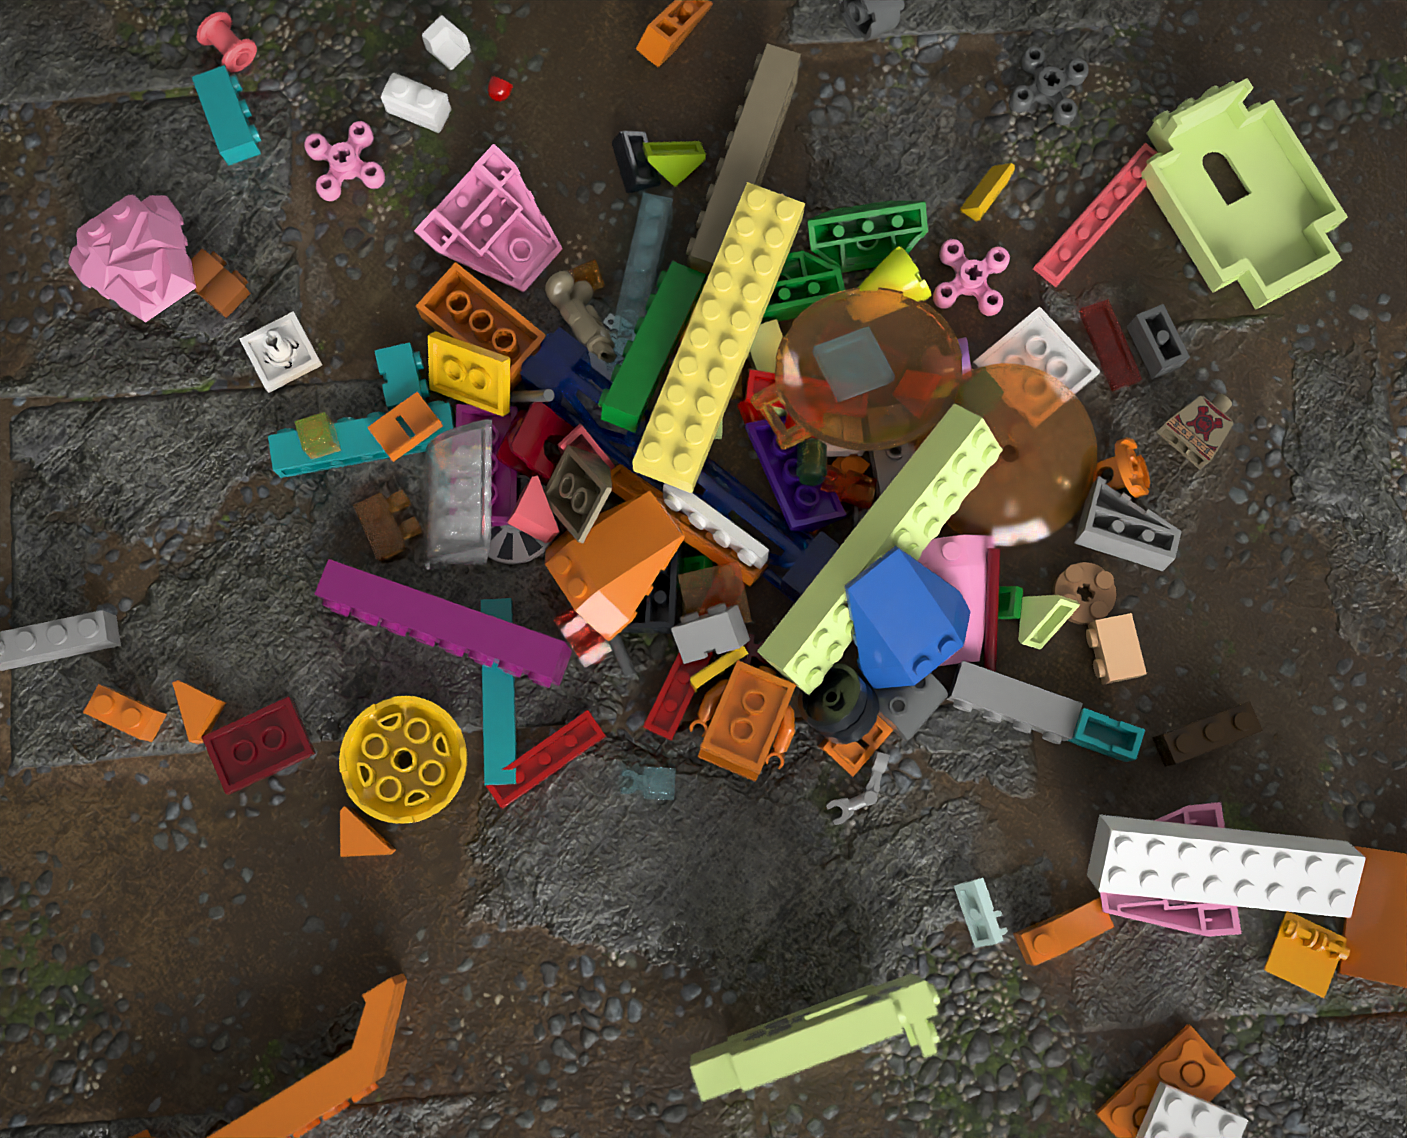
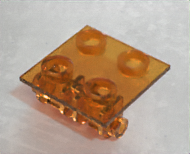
M739 561L678 575L686 614L697 611L700 616L707 614L708 608L721 603H725L726 607L738 604L744 623L752 622Z

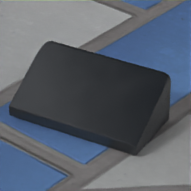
M620 131L612 140L613 151L626 193H634L661 184L657 170L648 162L644 153L643 143H648V139L643 131Z

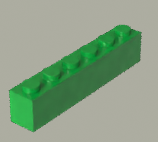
M672 261L667 272H661L656 285L659 289L656 295L650 294L645 310L648 312L645 318L640 316L634 329L635 339L634 341H627L622 357L625 359L622 365L616 364L612 372L610 381L613 384L610 390L605 388L601 394L598 406L602 407L601 420L636 433L700 298L706 274Z

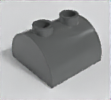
M931 673L916 685L873 689L879 700L880 709L878 716L905 742L909 741L948 697L947 690Z

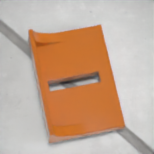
M416 392L367 428L394 462L443 427V425L420 394ZM401 415L415 434L411 439L396 420L398 416Z
M878 716L876 723L869 733L861 738L868 745L865 749L856 741L844 745L834 744L825 738L817 747L827 753L847 773L854 777L893 729Z

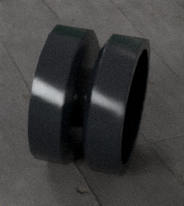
M834 663L824 676L822 683L810 695L801 689L798 695V709L804 720L825 739L834 744L846 745L860 740L869 733L876 723L880 709L878 696L874 690L862 680L854 669L841 663Z

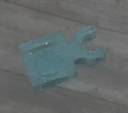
M644 767V775H638L632 770H622V776L632 777L634 784L630 788L621 787V794H633L640 790L643 791V799L674 800L676 768Z

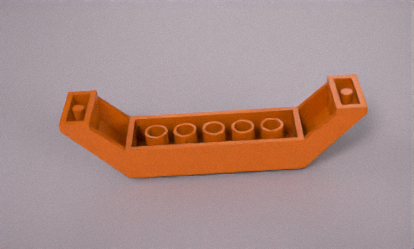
M404 973L389 978L362 995L366 1004L351 1050L207 1138H291V1134H293L294 1138H299L321 1123L319 1119L321 1115L324 1121L350 1105L347 1099L352 1098L355 1103L379 1088L376 1081L385 1076L407 983ZM146 1129L130 1138L155 1137H151Z

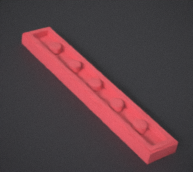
M1144 143L1034 266L1033 270L1056 288L1146 187V181L1141 178V173L1147 166L1146 161L1158 152Z

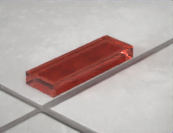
M1109 299L1081 308L1079 314L1111 391L1113 392L1139 383L1142 377Z

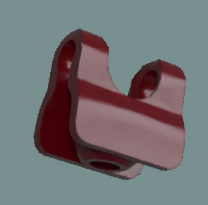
M534 402L530 405L528 411L521 410L516 413L497 449L496 457L507 467L524 474L531 479L533 476L538 475L541 484H548L556 466L546 458L543 448L544 442L548 441L558 446L574 427L558 417L552 409L542 402Z

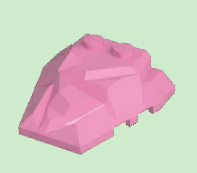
M127 195L93 219H90L77 230V245L72 248L68 263L79 280L88 288L96 289L106 299L111 298L121 308L144 322H147L196 288L191 259L186 254L187 238L182 233L183 217L167 196L150 195L143 201H140L135 195Z

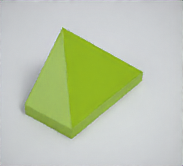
M700 141L643 143V150L648 162L674 187L681 183L706 159V153Z

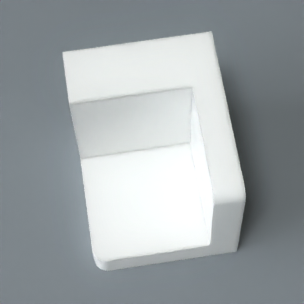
M442 15L422 34L426 50L450 70L454 69L471 52L467 36Z

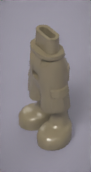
M559 271L553 274L545 285V292L549 301L559 309L562 318L571 327L576 340L580 344L584 345L591 353L597 355L599 359L607 363L613 362L617 357L613 350L615 344L594 307L587 305L593 295L591 285L587 281H579L574 284V279L568 271Z

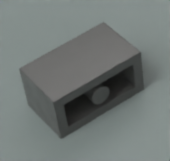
M1164 304L1137 314L1127 326L1152 380L1179 369L1190 358Z

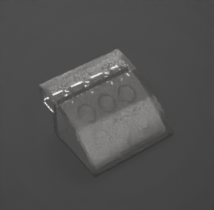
M481 420L450 429L436 436L426 446L423 569L448 570V564L486 565L491 547L492 420Z

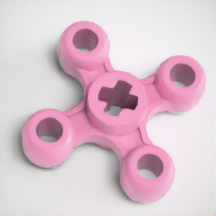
M363 121L354 122L349 128V138L346 143H337L332 146L325 137L317 133L311 134L305 139L304 147L309 157L313 160H326L330 163L328 173L320 176L316 181V190L322 199L326 201L336 200L341 194L342 181L344 179H353L356 176L362 179L363 183L371 189H377L384 184L385 173L378 163H366L360 159L362 149L369 147L374 139L373 132L367 123Z
M956 239L945 241L939 251V257L941 262L954 269L956 277L953 281L943 282L935 288L933 293L934 304L939 308L947 309L955 303L959 295H973L976 297L978 308L983 315H996L1002 308L1003 297L998 291L989 288L987 277L992 273H1000L1005 270L1010 260L1008 251L1002 247H994L988 251L982 261L968 260L960 241Z

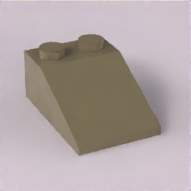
M567 445L544 490L551 511L580 543H584L612 490L610 467L597 454Z

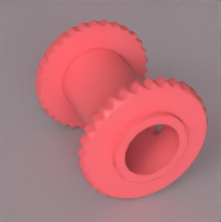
M213 13L200 24L197 31V40L204 46L214 45L224 55L222 66L225 65L229 73L239 72L253 61L257 51L256 45L250 39L240 40L230 30L232 21L227 13Z

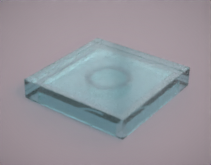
M869 326L813 346L812 352L838 402L891 383L895 379V374Z

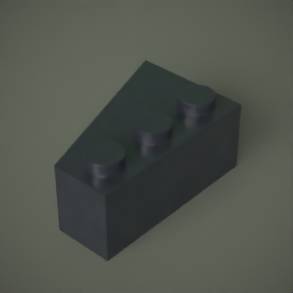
M683 541L665 570H660L651 585L653 589L650 594L643 597L635 610L637 615L633 621L620 633L673 634L671 628L681 622L680 617L682 616L685 546Z

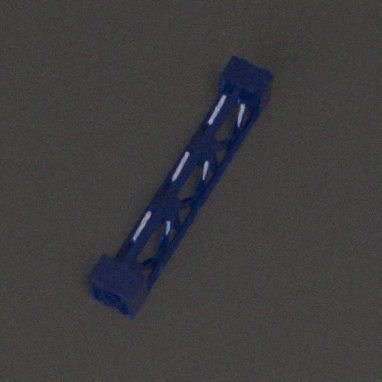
M561 327L555 333L550 332L541 343L542 348L535 356L530 355L521 366L522 371L520 374L526 390H553L554 399L549 402H542L543 404L552 409L556 415L562 417L574 428L579 424L583 425L602 450L663 493V485L665 483L634 472L632 463L652 413L646 410L636 433L627 431L625 435L599 427L575 394L579 389L598 404L602 392L587 380L590 379L602 391L605 388L610 390L613 383L592 367L588 348ZM562 395L566 397L584 423L561 405ZM609 441L633 447L631 460L612 446ZM706 457L697 480L706 491L703 495L695 492L692 493L732 523L734 522L729 517V513L731 510L735 511L785 551L782 556L769 552L767 560L768 563L790 569L783 579L768 567L762 576L796 603L836 553L840 545L822 531L815 539H812L803 531H791L783 515L709 457ZM705 472H707L708 474H710L711 476H713V477L716 478V479H715V480L712 479V478H711L710 476H708ZM743 499L747 504H749V505H750L755 511H757L760 515H758L756 512H754L751 508H749L746 504H744V503H743L742 501H740V500ZM780 531L784 532L786 535H788L789 537H791L792 539H794V541L790 540L788 537H786V536H785L783 533H781Z

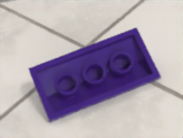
M786 416L746 423L745 429L791 531L813 532L845 518L846 513L818 456L814 443L798 442L789 439L784 432Z

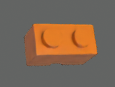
M98 684L83 712L135 738L153 742L167 715L124 693Z

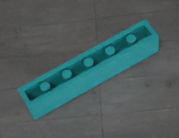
M433 401L427 404L441 421L443 427L404 455L455 446L456 421L450 403ZM373 412L368 414L367 418L356 420L353 417L338 419L337 423L328 425L312 423L306 429L301 430L284 428L278 430L277 434L268 435L273 471L280 478L390 458L367 428L384 416L385 413ZM401 415L398 416L396 420L411 439L415 434Z

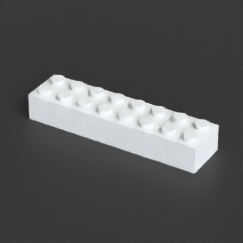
M1099 815L1087 876L1099 892L1350 918L1366 857L1347 841Z

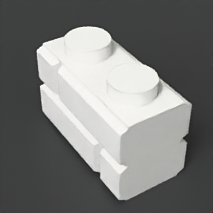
M394 72L391 74L381 95L382 102L385 104L384 106L388 113L437 133L441 132L451 111L447 94L436 89L432 90L431 87Z

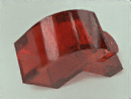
M573 607L553 619L586 668L591 664L600 663L605 659L607 653L612 650L604 637L584 620Z

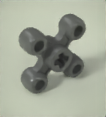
M1038 46L1028 47L1022 54L1020 65L1025 72L1031 73L1034 83L1028 87L1018 86L1012 91L1009 97L1010 108L1016 113H1023L1035 101L1041 104H1050L1053 120L1059 125H1068L1077 114V105L1073 100L1065 97L1063 89L1067 85L1077 86L1083 83L1088 75V64L1083 59L1076 58L1068 62L1063 70L1056 67H1047L1044 51Z

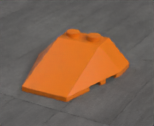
M649 490L600 513L584 543L578 542L567 529L546 549L545 566L574 610L602 637L610 641L633 621L637 615L635 610L645 595L648 596L653 589L651 585L660 570H665L685 536L654 492Z

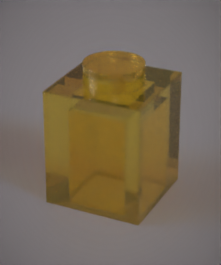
M325 412L294 421L302 450L311 459L341 451L334 424Z

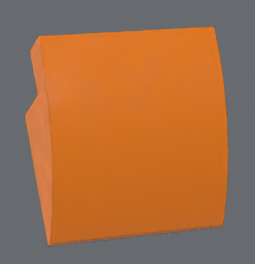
M1354 846L1366 858L1351 917L1344 918L1342 936L1347 938L1346 947L1350 948V954L1346 960L1339 959L1337 973L1407 988V854Z

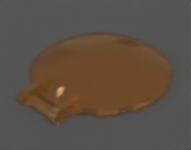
M878 287V291H860L859 288L843 290L815 302L792 322L793 326L786 336L782 337L777 350L776 383L755 393L750 401L756 410L761 411L777 436L776 442L783 450L811 436L830 445L850 450L874 451L894 448L911 442L927 433L940 422L951 408L957 397L962 379L961 349L956 335L948 322L922 300L917 302L914 299L903 296L901 291ZM779 400L796 424L788 430L771 405Z

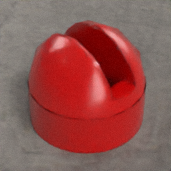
M492 76L488 84L489 96L494 101H504L509 97L513 86L503 79Z

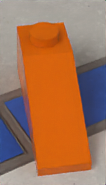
M674 0L648 25L636 50L645 56L647 60L659 67L674 53L712 7L713 3L710 0Z
M1097 897L1013 934L1026 964L1035 966L1087 942L1113 928L1114 925L1109 914L1103 912L1101 897Z

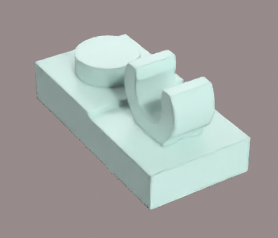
M979 878L955 885L954 888L975 948L1004 941L1002 935H1005L1008 930L1007 927L999 929L996 917L1001 916L1002 913L1001 911H993L994 908L984 879Z

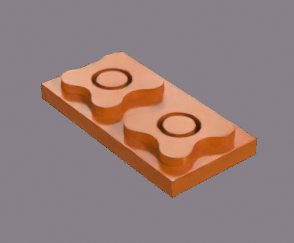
M1187 1024L1111 1096L1095 1114L1116 1138H1136L1160 1082L1210 1102L1236 1075L1193 1027Z

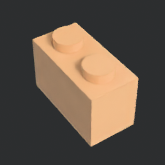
M1132 613L1098 619L1088 624L1089 629L1086 630V639L1089 647L1094 649L1096 660L1093 661L1094 672L1097 678H1101L1102 685L1134 679L1147 674Z

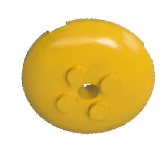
M414 696L392 697L373 704L361 712L348 728L342 741L339 755L340 772L347 789L346 791L352 801L368 815L381 821L398 824L413 823L427 819L446 807L461 787L467 767L466 743L456 721L437 704ZM404 752H410L412 764L402 769L398 764L399 756Z

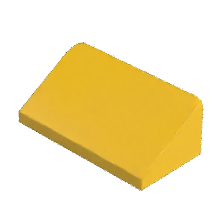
M1008 163L992 166L962 205L961 212L974 221H979L1010 180L1015 170V165Z

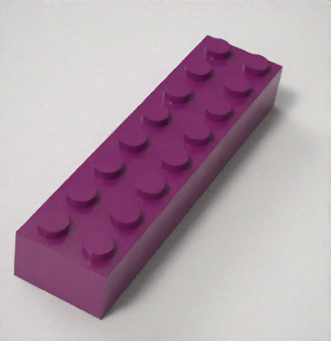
M330 559L327 561L314 593L323 600V606L330 608L331 611L348 617L351 612V616L374 627L380 622V626L387 628V631L405 637L408 632L410 633L409 636L415 638L417 642L430 647H434L435 642L439 643L438 646L450 654L463 657V654L467 653L468 657L474 659V662L490 668L493 662L497 663L498 668L503 669V672L518 678L521 677L522 673L527 674V678L531 679L533 683L546 688H550L551 683L560 686L572 654L570 647L562 640Z

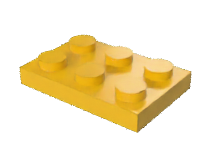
M436 331L428 335L429 390L502 417L510 412V357Z

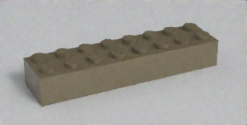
M767 43L764 53H758L753 69V71H756L754 79H749L744 92V97H746L744 106L739 105L735 116V123H737L735 131L729 132L725 144V149H727L725 158L720 157L715 175H718L716 184H710L707 192L706 201L708 204L706 212L701 210L696 224V228H698L696 238L691 237L686 251V255H689L686 266L706 274L704 283L708 279L747 182L759 187L761 186L797 85L801 57L799 53Z

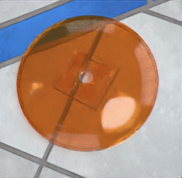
M1013 363L991 364L976 368L959 376L944 387L933 399L923 415L916 435L915 452L954 403L982 417L1001 449L1006 445H1010L1017 452L1016 459L1012 463L1003 460L1000 453L997 461L986 470L980 478L978 485L968 493L961 502L959 509L949 517L945 524L961 535L993 536L995 546H1014L1035 542L1063 527L1078 512L1086 500L1092 487L1097 467V442L1094 428L1088 413L1077 396L1052 375L1034 367Z

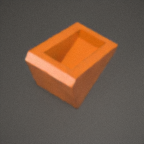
M179 680L172 682L189 742L195 744L204 743L202 736L211 732L226 702Z
M344 806L340 810V857L392 855L396 851L352 807Z

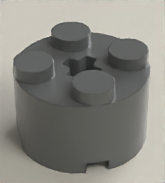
M839 0V4L844 3L845 11L841 15L847 29L856 39L864 38L863 41H868L896 27L900 20V11L904 9L903 0Z

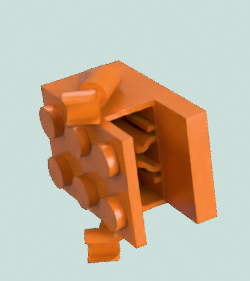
M737 660L729 680H720L705 694L697 713L699 717H696L690 725V732L693 731L695 724L698 723L702 724L705 729L702 734L704 739L698 758L756 782L764 762L768 765L770 757H779L781 761L778 769L782 768L785 761L784 752H787L795 733L794 710L789 705V701L796 684L777 677V673L769 667L759 666V668H755Z

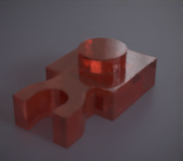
M831 465L827 466L823 476L829 477L833 481L825 478L820 490L841 493L840 500L868 510L873 504L877 479L848 469L846 474H843L838 468Z

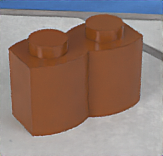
M201 249L191 259L196 288L193 291L223 317L227 318L251 294L246 288L248 281L236 270L230 273L225 269L224 266L227 263L216 252L213 251L209 254L204 249Z

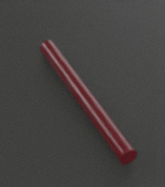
M988 548L984 668L996 672L1000 549Z

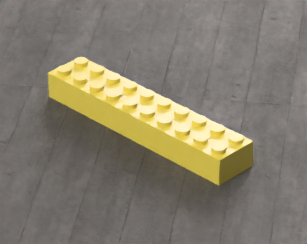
M747 182L632 461L634 472L689 493L693 492L803 219L805 203Z

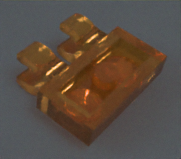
M403 490L395 492L388 499L380 492L353 505L378 561H382L407 549L404 540L423 532L419 521H416L415 517L402 522L399 526L396 524L392 513L412 505L408 495L404 494Z

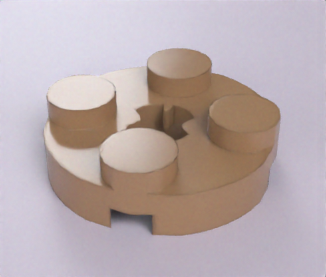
M1081 562L1070 565L1056 578L1052 595H1060L1076 600L1080 606L1067 620L1076 624L1087 625L1095 620L1103 619L1112 610L1116 601V587L1113 575L1110 572L1105 571L1096 564ZM1083 586L1088 587L1092 597H1088V601H1082L1081 595L1077 594L1078 587L1080 589Z

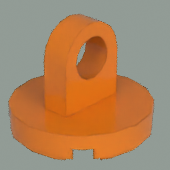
M1126 437L1116 441L1115 456L1100 461L1092 468L1090 474L1092 484L1098 476L1101 477L1103 471L1112 469L1114 472L1113 479L1106 483V485L1115 491L1127 487L1134 498L1148 495V488H1150L1149 472L1144 457L1141 455L1136 456L1134 449L1138 445L1133 439Z

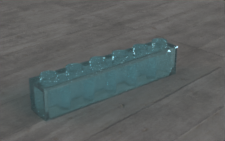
M643 193L610 335L615 344L613 350L617 357L611 363L605 362L606 369L609 372H613L616 364L622 365L625 359L622 357L625 345L628 340L634 341L636 323L640 316L645 318L648 312L645 310L648 298L651 293L655 294L673 215L672 198Z

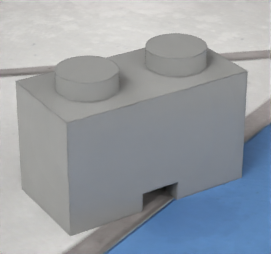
M721 603L708 608L707 614L699 616L698 612L695 611L680 617L681 622L672 627L671 630L684 664L708 657L707 653L713 651L721 654L738 649L750 641L738 604L726 607L725 603Z

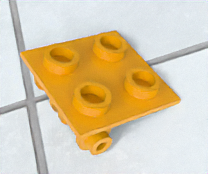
M1286 911L1263 970L1325 998L1339 959L1346 960L1350 954V948L1346 947L1347 938Z

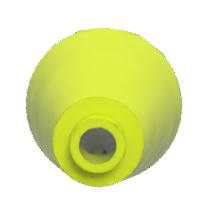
M899 246L894 249L847 298L849 305L845 308L854 322L859 319L862 323H866L927 300L932 296L926 281H922L918 268L902 247L900 248Z

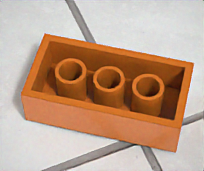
M456 262L416 305L421 318L439 333L510 357V391L517 386L550 349L547 335Z

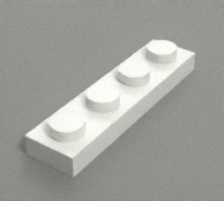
M666 483L663 485L664 502L669 508L676 512L679 510L683 512L696 528L700 530L706 529L722 547L727 548L729 546L737 552L738 558L748 566L754 565L761 569L767 562L769 549L693 493Z

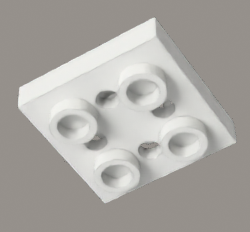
M294 312L240 338L258 376L269 393L322 366L318 355ZM296 343L299 344V347L297 349H292V345L296 347ZM289 362H291V363H292V367L289 368V369H286L285 366H286V367H289V366H290Z

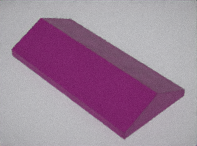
M456 404L455 523L484 528L510 525L507 521L517 503V471L501 463L496 457V452L517 413V407H510V412L502 417L472 405Z

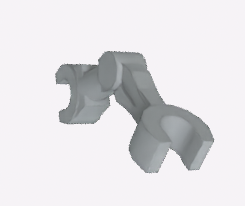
M875 751L871 764L872 771L869 781L865 786V792L849 800L848 798L833 799L825 804L827 809H831L834 806L841 808V815L832 819L834 825L844 823L854 814L855 810L876 803L877 795L880 791L881 776L886 770L890 755Z

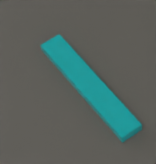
M512 598L481 600V612L513 623ZM493 662L491 668L482 665L484 785L517 784L516 768L513 770H502L517 759L515 676L503 672V669L498 668V664Z

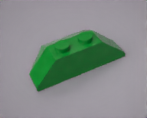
M883 201L833 209L807 219L810 250L830 265L839 267L841 273L877 267L897 247H902L908 254L920 238L925 236L928 232L926 202Z
M804 250L788 253L760 324L775 319L779 322L814 315L844 300L847 295L841 269Z

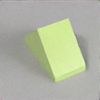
M1060 595L1022 597L1018 640L1023 645L1042 649L1080 604L1076 600Z

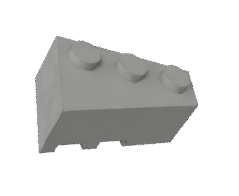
M1098 476L1088 489L1075 544L1164 571L1176 558L1182 531L1151 510L1145 511L1130 501V496L1124 492L1121 495L1106 485V480Z

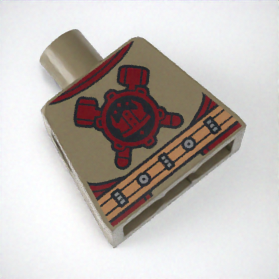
M1217 394L1211 402L1204 396H1199L1170 418L1157 430V433L1198 469H1201L1213 459L1234 424L1225 415L1232 406V402L1223 394Z

